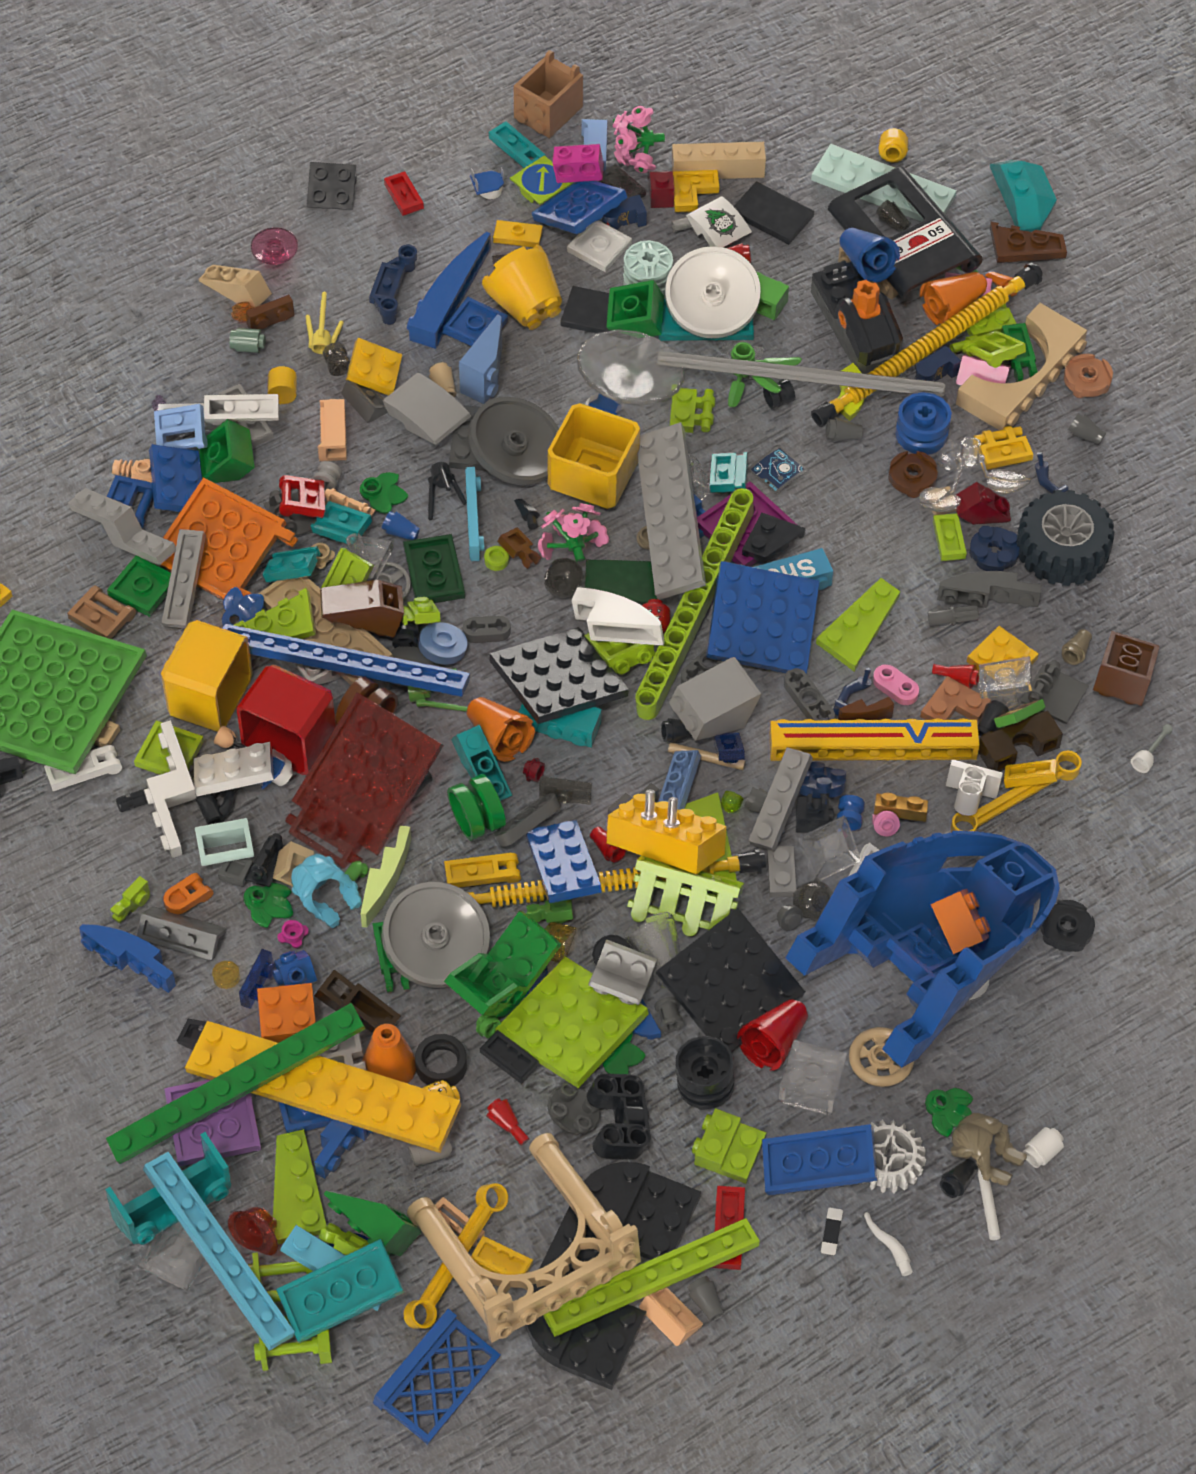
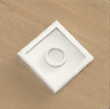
M598 220L586 227L585 231L575 237L567 246V252L606 272L632 244V238Z

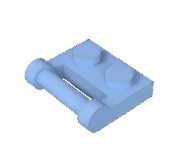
M201 404L154 411L156 445L182 449L193 447L198 449L207 448L204 410ZM195 431L194 438L166 441V436Z

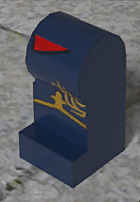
M636 195L625 199L617 208L611 209L604 214L602 222L616 230L621 226L637 223L638 227L647 225V211L641 196Z
M944 346L917 364L915 379L935 382L946 375L954 378L958 375L961 360L947 346Z

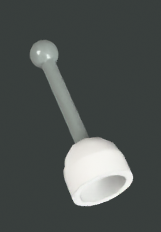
M1166 724L1163 726L1162 733L1148 751L1141 750L1133 756L1131 764L1134 769L1141 773H1147L1154 763L1152 753L1164 737L1172 732L1173 728L1171 725Z

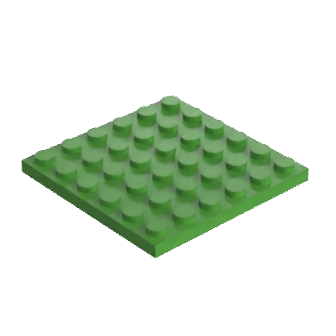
M12 609L0 627V751L76 774L147 656L145 649Z

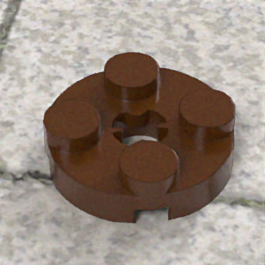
M908 451L901 452L890 463L888 480L898 491L907 494L910 498H917L935 486L938 475L937 464L931 456L924 452L916 451V454H908ZM910 470L913 472L914 470L918 471V474L916 476L910 475L908 471Z

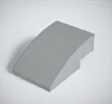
M416 373L383 400L390 416L403 422L406 430L434 445L438 444L471 417L470 413L452 395L420 373Z

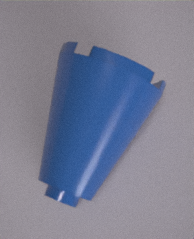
M856 228L845 230L840 237L841 248L863 279L873 281L874 283L881 282L887 279L896 269L894 265L896 259L899 261L900 252L899 247L892 239Z

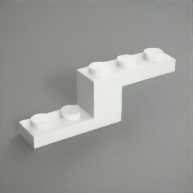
M278 394L204 395V403H194L203 406L205 429H216L227 419L231 421L279 420ZM158 404V411L194 404Z
M170 720L161 723L162 733L158 734L162 749L167 748L170 755L166 757L170 772L146 779L148 788L144 789L148 805L154 804L156 812H153L152 816L156 828L162 827L164 835L160 836L164 851L169 850L172 858L182 855V850L168 808L196 799V794Z

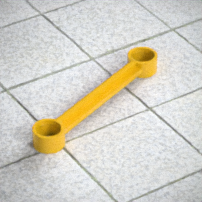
M1069 750L1060 752L1056 757L1058 763L1057 780L1069 781L1075 779L1079 775L1082 764L1080 756ZM1062 761L1072 762L1076 766V768L1073 770L1063 769L1059 765V763ZM1054 782L1015 787L979 808L974 815L968 816L956 813L952 818L950 830L951 832L962 831L955 824L965 821L973 826V829L969 831H977V828Z
M487 1184L477 1190L475 1197L477 1207L458 1236L459 1241L467 1252L473 1246L492 1213L501 1211L506 1207L508 1193L501 1184ZM490 1188L496 1192L498 1197L494 1208L490 1207L486 1201V1194ZM443 1262L421 1298L413 1300L406 1305L404 1320L410 1328L424 1329L431 1327L435 1323L437 1318L435 1306L453 1278ZM418 1304H421L426 1310V1320L423 1324H419L414 1317V1310Z

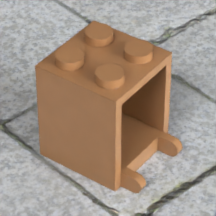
M548 50L545 57L513 86L514 118L548 138H551L583 107V74L580 73V67L574 64L570 68L554 59V52Z

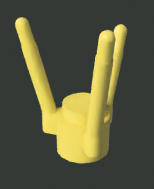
M325 291L322 292L319 329L314 334L310 315L305 317L309 337L308 347L317 354H327L330 349H335V342L344 324L343 321H339L332 338L329 331L324 329L327 297Z

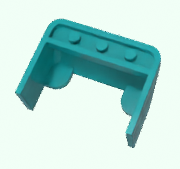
M206 1132L200 1134L204 1159L182 1172L205 1205H208L214 1200L220 1201L229 1194L231 1179L228 1165ZM111 1187L105 1189L112 1219L133 1244L145 1245L152 1241L156 1234L179 1222L155 1187L124 1205L121 1204Z

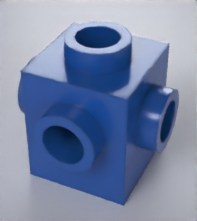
M305 950L297 953L295 951L283 953L280 955V959L274 961L276 969L272 972L278 986L318 981L310 956Z

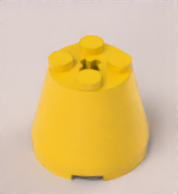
M536 244L532 249L528 250L523 246L510 252L494 264L496 269L490 276L483 277L482 286L486 293L522 326L528 327L529 330L536 329L541 325V321L548 317L553 318L561 312L562 298L548 256L540 245Z

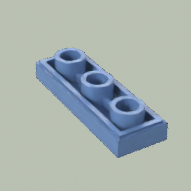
M698 750L674 752L658 802H668L670 797H675L678 799L677 809L685 808L701 758Z

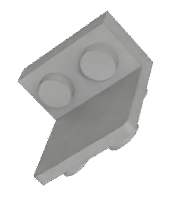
M606 940L588 985L600 994H612L619 997V1000L626 1004L632 1005L635 1003L639 1005L657 959Z

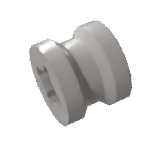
M322 461L313 479L324 481V491L326 489H335L337 485L336 480H339L342 470L333 462Z

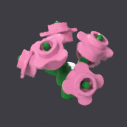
M643 106L634 108L629 116H627V111H624L622 115L618 114L613 119V128H616L614 135H617L618 132L620 133L616 137V145H614L616 151H614V155L619 164L633 165L637 172L647 173L648 170L656 169V166L652 164L653 158L648 155L649 147L654 146L655 142H665L664 133H653V130H648L647 125L651 122L650 115L653 114V109H646ZM644 147L643 153H637L635 158H633L632 152Z

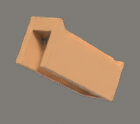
M344 399L320 400L321 444L318 446L319 461L347 460Z

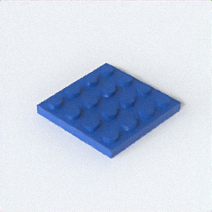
M721 561L706 658L726 661L735 657L739 664L782 673L798 668L807 674L819 580Z

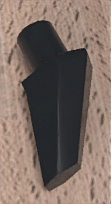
M523 499L514 500L524 521H527L528 528L536 529L538 527L537 518L540 516L539 512Z

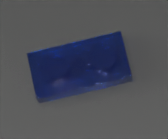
M739 732L723 733L714 736V745L719 761L732 764L737 763L739 760H745V750Z
M261 949L239 991L241 1006L251 1009L255 1000L258 1001L257 989L264 988L263 985L266 979L272 977V971L275 970L272 952Z

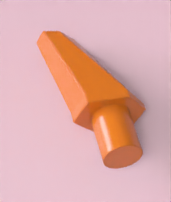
M989 272L985 275L986 278L992 279V283L1002 288L1007 286L1009 281L1013 279V277L996 272ZM1013 292L1012 294H1010V296L1013 297L1017 293Z

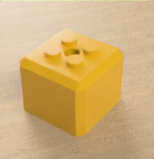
M581 403L572 405L548 449V485L550 489L607 509L615 507L638 464L637 453L640 449V427L638 423Z
M198 620L188 623L161 671L165 700L170 716L217 732L222 726H227L250 684L253 674L248 637Z

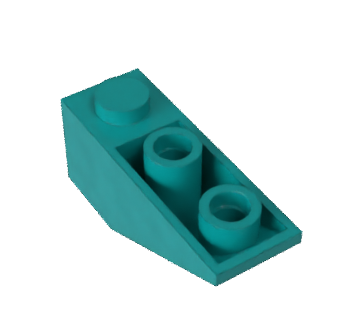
M480 725L457 734L451 739L461 763L471 778L479 774L486 775L495 788L500 801L512 796Z

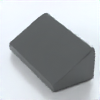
M349 380L346 381L341 394L367 423L388 413L383 403L384 398L377 391Z

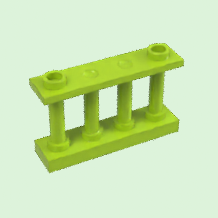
M258 1252L252 1253L253 1263L248 1264L260 1283L261 1277L299 1272H306L307 1275L313 1272L297 1261L260 1265ZM277 1290L266 1291L273 1302L281 1301ZM284 1316L285 1319H286V1320L288 1321V1323L290 1324L288 1317H287V1316ZM329 1329L312 1337V1340H306L301 1343H282L270 1351L260 1337L259 1343L254 1344L255 1361H261L263 1371L268 1370V1357L313 1352V1354H319L320 1364L332 1363Z

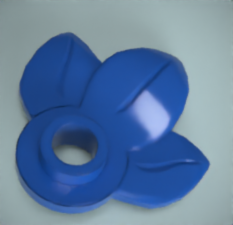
M238 587L232 588L226 594L223 601L226 612L222 616V625H234L230 622V618L233 616L238 617L239 622L242 620L246 622L254 618L255 614L263 608L264 596L253 593L243 597Z

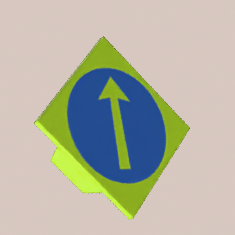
M545 155L510 177V180L520 188L521 194L531 203L535 200L539 205L575 183H557L553 162Z

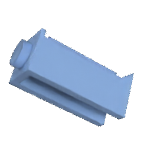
M582 119L581 135L584 137V145L600 144L604 161L603 176H606L607 120Z

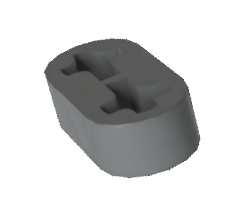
M504 616L472 617L463 623V633L470 643L500 642L508 639L510 636L511 624ZM501 626L502 631H497L496 627ZM471 628H476L477 632L473 633Z

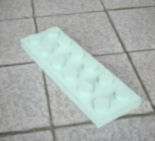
M830 144L814 169L811 180L846 193L890 172L895 167ZM911 174L946 214L956 197L957 190ZM889 185L860 198L918 221H924L897 188H891Z

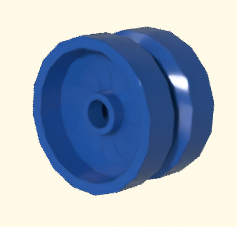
M926 392L914 393L906 397L900 404L895 433L898 443L905 450L916 454V451H920L929 455L941 450L948 439L952 415L949 404L943 398Z

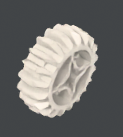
M882 1119L879 1122V1127L871 1122L874 1129V1142H885L875 1144L876 1165L880 1169L877 1168L878 1181H872L870 1188L873 1190L876 1186H880L882 1194L886 1191V1188H890L894 1194L897 1192L898 1186L905 1191L908 1183L912 1185L916 1183L917 1177L922 1175V1167L926 1163V1159L923 1157L926 1150L925 1147L921 1146V1137L914 1138V1129L908 1132L905 1131V1123L900 1127L895 1126L896 1122L894 1119L890 1122V1125H886ZM890 1149L889 1156L891 1158H889V1163L886 1164L887 1157L885 1155H887V1150ZM896 1168L901 1169L899 1171L891 1172L893 1169Z

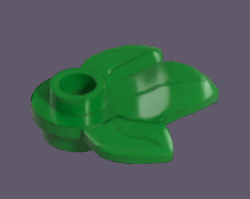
M381 473L377 478H366L360 485V495L364 499L369 500L371 508L380 513H389L392 509L391 505L401 504L408 499V494L396 485L399 479V474Z
M272 883L270 887L251 886L246 889L243 900L246 907L251 910V918L258 925L268 928L272 917L291 918L293 916L292 906L286 899L291 894V890L287 886Z
M633 1031L603 1062L606 1073L628 1074V1067L636 1066L645 1059V1053L630 1043Z
M952 1088L946 1092L939 1089L931 1091L926 1096L925 1107L928 1113L932 1115V1125L935 1130L944 1137H948L953 1127H957L963 1118L972 1114V1111L967 1106L973 1101V1097L967 1091L959 1088ZM936 1099H939L943 1106L939 1105Z

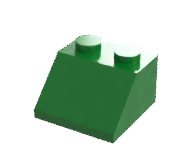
M650 280L610 288L607 316L608 330L638 339L661 335L664 295L656 282Z
M229 419L225 420L206 436L207 448L198 449L196 447L197 451H199L201 477L213 483L238 481L255 468L250 429Z

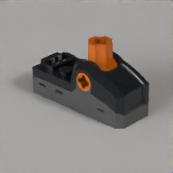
M845 260L825 266L822 271L812 273L811 294L849 360L858 367L861 373L868 374L902 351L903 336L887 297L884 293L880 292L876 282L871 283L863 279L852 262L846 263Z

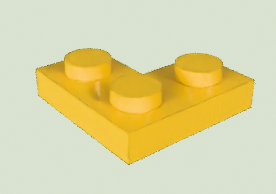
M718 170L673 171L675 212H693L697 210V194L719 193Z

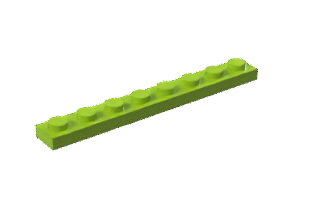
M747 1218L638 1265L631 1270L622 1272L612 1277L609 1282L597 1285L588 1290L583 1296L575 1297L564 1303L559 1309L544 1314L543 1317L554 1337L752 1250L759 1246L760 1240Z

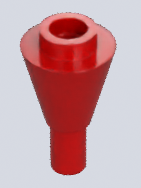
M934 664L932 668V674L948 676L970 689L977 685L980 679V670H977L976 664L950 667Z
M498 1098L487 1107L489 1112L486 1117L508 1133H511L521 1146L529 1140V1137L519 1127L518 1120L508 1099L501 1100Z

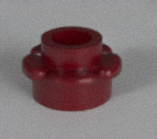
M539 758L528 760L523 768L526 781L539 782L545 771V763L540 762Z

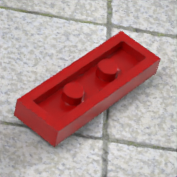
M717 1186L714 1232L744 1219L745 1187ZM742 1254L712 1268L741 1270Z

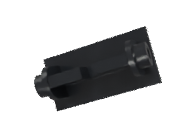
M274 833L267 838L245 881L267 887L271 886L274 880L273 875L278 853L286 846L283 845L280 834Z

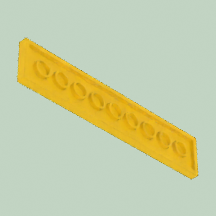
M207 1021L185 1069L187 1073L212 1080L278 1043ZM322 1056L312 1058L251 1092L441 1153L461 1107V1101Z

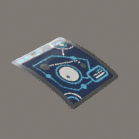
M781 446L773 448L748 467L752 474L776 494L794 479L808 471L807 468Z

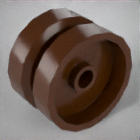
M360 677L353 682L342 697L335 716L336 724L348 732L354 731L355 735L361 740L372 743L383 734L392 721L396 712L398 697L395 693L384 687L379 688V685L371 679Z

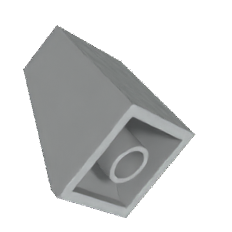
M732 657L677 686L669 704L683 722L685 728L697 741L745 728L762 694L737 659Z

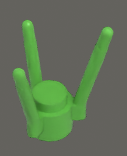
M408 686L410 702H416L417 707L429 706L467 712L468 707L428 701L426 698H431V690Z

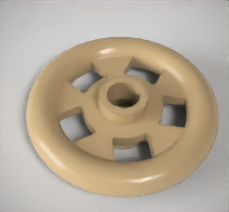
M885 1027L870 1028L860 1033L850 1046L849 1061L852 1070L861 1080L870 1085L878 1087L893 1086L902 1082L912 1071L914 1061L901 1068L894 1065L891 1057L882 1050L885 1041L889 1038L893 1029ZM872 1040L876 1045L867 1050L864 1044ZM884 1056L886 1060H879L877 1057ZM867 1057L871 1066L864 1068L860 1059ZM877 1070H889V1075L879 1076L877 1074Z

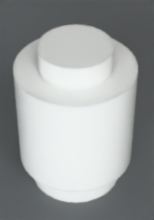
M1044 1127L1025 1145L1026 1149L1022 1153L1027 1154L1026 1160L1033 1167L1045 1166L1064 1148L1063 1136L1055 1128L1049 1129Z

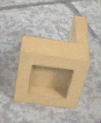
M291 841L278 853L273 878L293 887L291 882L293 869L307 857L314 855V851Z

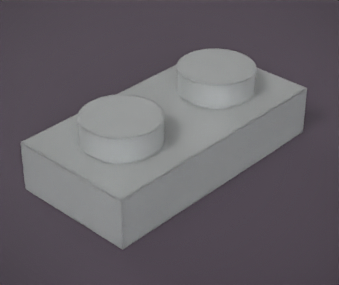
M777 846L775 852L767 850L769 897H796L794 846Z

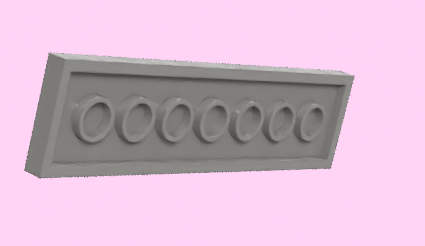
M680 422L640 435V449L637 453L655 595L659 600L706 586L685 429Z

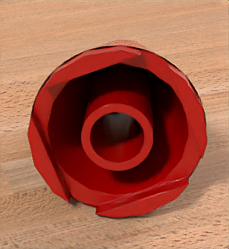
M790 999L745 1024L739 1030L737 1039L741 1037L742 1045L740 1049L747 1059L759 1068L764 1066L771 1067L769 1071L780 1068L808 1019L805 1005L800 1001Z

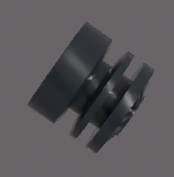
M698 1036L688 1040L680 1047L676 1055L677 1087L681 1098L690 1106L698 1109H713L723 1105L730 1099L734 1091L733 1055L723 1041L711 1036Z

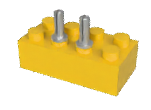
M649 789L646 791V794L634 795L633 799L627 803L620 804L618 809L608 815L607 844L698 874L725 855L727 826L717 823L714 817L695 815L690 809L678 810V799L675 797H670L668 802H655V791Z

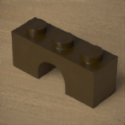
M1047 710L1040 714L1036 713L1018 723L1005 726L995 732L989 731L980 737L978 753L988 769L1001 772L1005 770L1006 765L1015 764L1018 752L1014 746L1026 745L1038 757L1060 748L1063 733Z

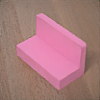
M965 354L962 357L956 384L963 385L971 375L989 382L1006 383L1011 366L1001 364L998 368L989 366L987 361Z

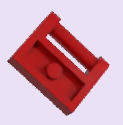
M284 475L279 479V488L282 490V502L279 505L281 515L291 516L292 514H300L307 517H324V481ZM292 489H298V502L291 499Z

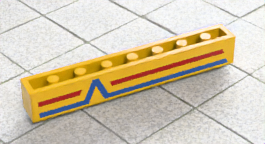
M936 718L932 720L831 719L814 721L812 719H805L803 721H788L780 719L770 721V761H781L787 747L811 754L813 757L812 761L977 760L979 750L977 720L965 718L958 720Z

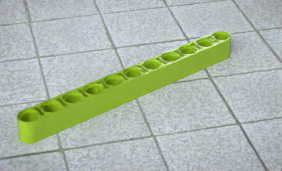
M737 489L732 493L702 555L705 581L709 583H706V586L684 593L664 634V645H659L635 696L637 715L644 720H651L659 714L715 596L719 565L721 561L731 562L753 516V494L747 489Z

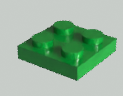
M135 555L107 589L108 596L127 606L130 605L137 611L150 617L167 596L171 573Z

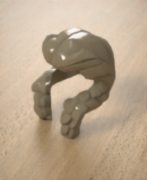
M972 1113L966 1116L953 1131L951 1154L958 1158L968 1159L972 1157L976 1160L985 1181L991 1179L994 1183L998 1182L1000 1185L1007 1186L1011 1183L1013 1175L1007 1171L990 1166V1146L993 1135H995V1152L999 1156L1002 1155L1005 1162L1021 1166L1026 1161L1027 1154L1013 1148L1009 1138L1008 1125L1003 1124L996 1118L980 1113Z

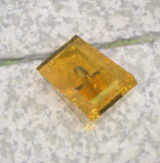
M550 922L544 929L562 944L551 961L560 963L562 959L568 956L577 928Z

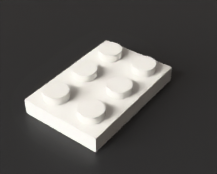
M270 742L256 743L249 747L229 749L225 752L212 755L205 754L194 758V788L196 796L274 780L273 752Z

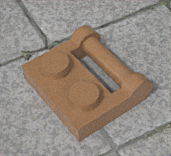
M94 585L67 614L68 619L91 633L112 639L127 622H130L135 617L136 609L130 605L125 606L103 593L101 588ZM98 601L119 614L116 616L94 602Z

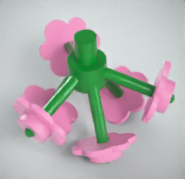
M588 502L585 504L580 503L579 507H572V510L582 512V515L579 513L562 514L565 511L564 509L558 513L555 509L547 512L543 518L545 523L541 526L542 529L552 522L554 530L557 531L559 536H563L566 539V543H552V534L543 532L542 538L538 542V549L542 557L550 560L554 548H568L569 552H573L575 561L581 562L585 560L583 549L586 547L585 543L590 541L595 543L597 547L607 544L609 537L606 527L601 525L596 519L590 523V520L587 518L588 514L600 515L601 513L594 511V506Z

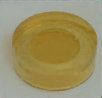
M221 961L213 968V981L220 988H232L240 980L239 968L232 961Z

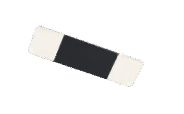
M828 1208L821 1253L836 1254L843 1214L841 1209Z

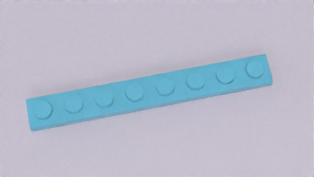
M167 1152L146 1163L143 1171L270 1351L292 1338L295 1331L170 1153Z

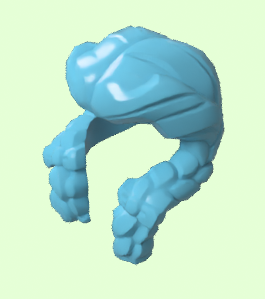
M316 853L307 857L293 869L291 875L293 887L291 889L295 895L299 896L303 906L309 912H312L317 919L334 928L339 925V914L334 912L332 908H329L326 903H318L312 900L313 891L321 887L328 879H335L339 881L340 893L343 894V899L350 906L351 910L360 908L362 899L357 891L358 885L356 882L352 881L349 875L336 866L333 858Z

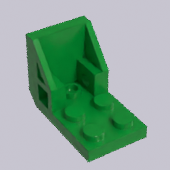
M519 911L488 954L478 953L453 970L444 982L480 1014L484 1016L506 1017L519 1005L562 944L525 912Z

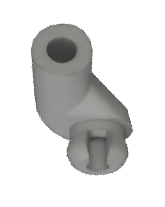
M687 217L671 221L673 232L693 228Z

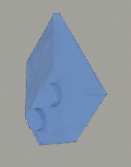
M496 315L459 361L460 393L482 404H485L490 397H494L499 387L498 378L502 352V316Z

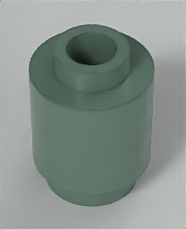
M237 328V330H231L230 349H235L236 352L260 353V350L265 348L266 336L262 334L261 329Z

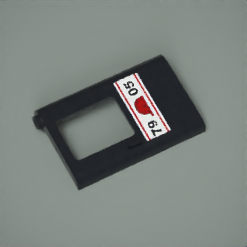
M904 167L894 168L890 172L836 197L828 206V211L844 230L856 228L884 236L855 200L889 185L891 188H897L922 216L923 222L892 237H888L899 247L900 258L899 261L896 259L894 265L896 269L887 278V281L902 298L907 297L908 292L913 288L958 266L965 273H970L976 270L982 263L983 258Z

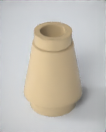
M444 362L433 365L429 370V378L455 397L456 391L452 368Z

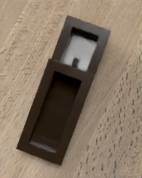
M335 969L314 995L335 1011L352 1003L363 1025L371 1032H374L382 1024L394 1025L401 1017L400 1014L361 984L357 983L355 986Z

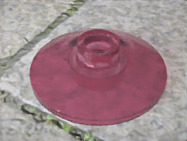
M278 227L260 231L251 241L253 256L258 261L269 265H278L289 261L295 256L298 249V242L294 234Z

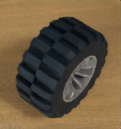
M1055 490L1053 494L1047 492L1040 495L1039 499H1033L1022 513L1017 534L1018 557L1022 563H1025L1024 567L1030 573L1035 572V577L1040 580L1044 578L1050 584L1055 585L1056 582L1062 583V586H1070V583H1075V585L1082 584L1085 579L1090 581L1097 574L1101 573L1106 563H1108L1115 534L1113 520L1109 518L1110 514L1104 507L1101 508V503L1095 499H1089L1087 494L1082 493L1079 495L1073 490H1068V492Z

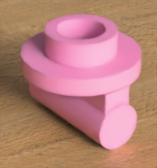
M883 811L877 815L872 814V825H874V829L879 835L892 836L898 831L900 821L894 812Z

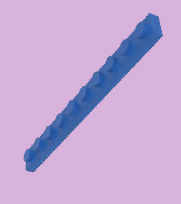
M225 624L222 628L248 637L250 654L460 697H463L470 681V673L229 624Z

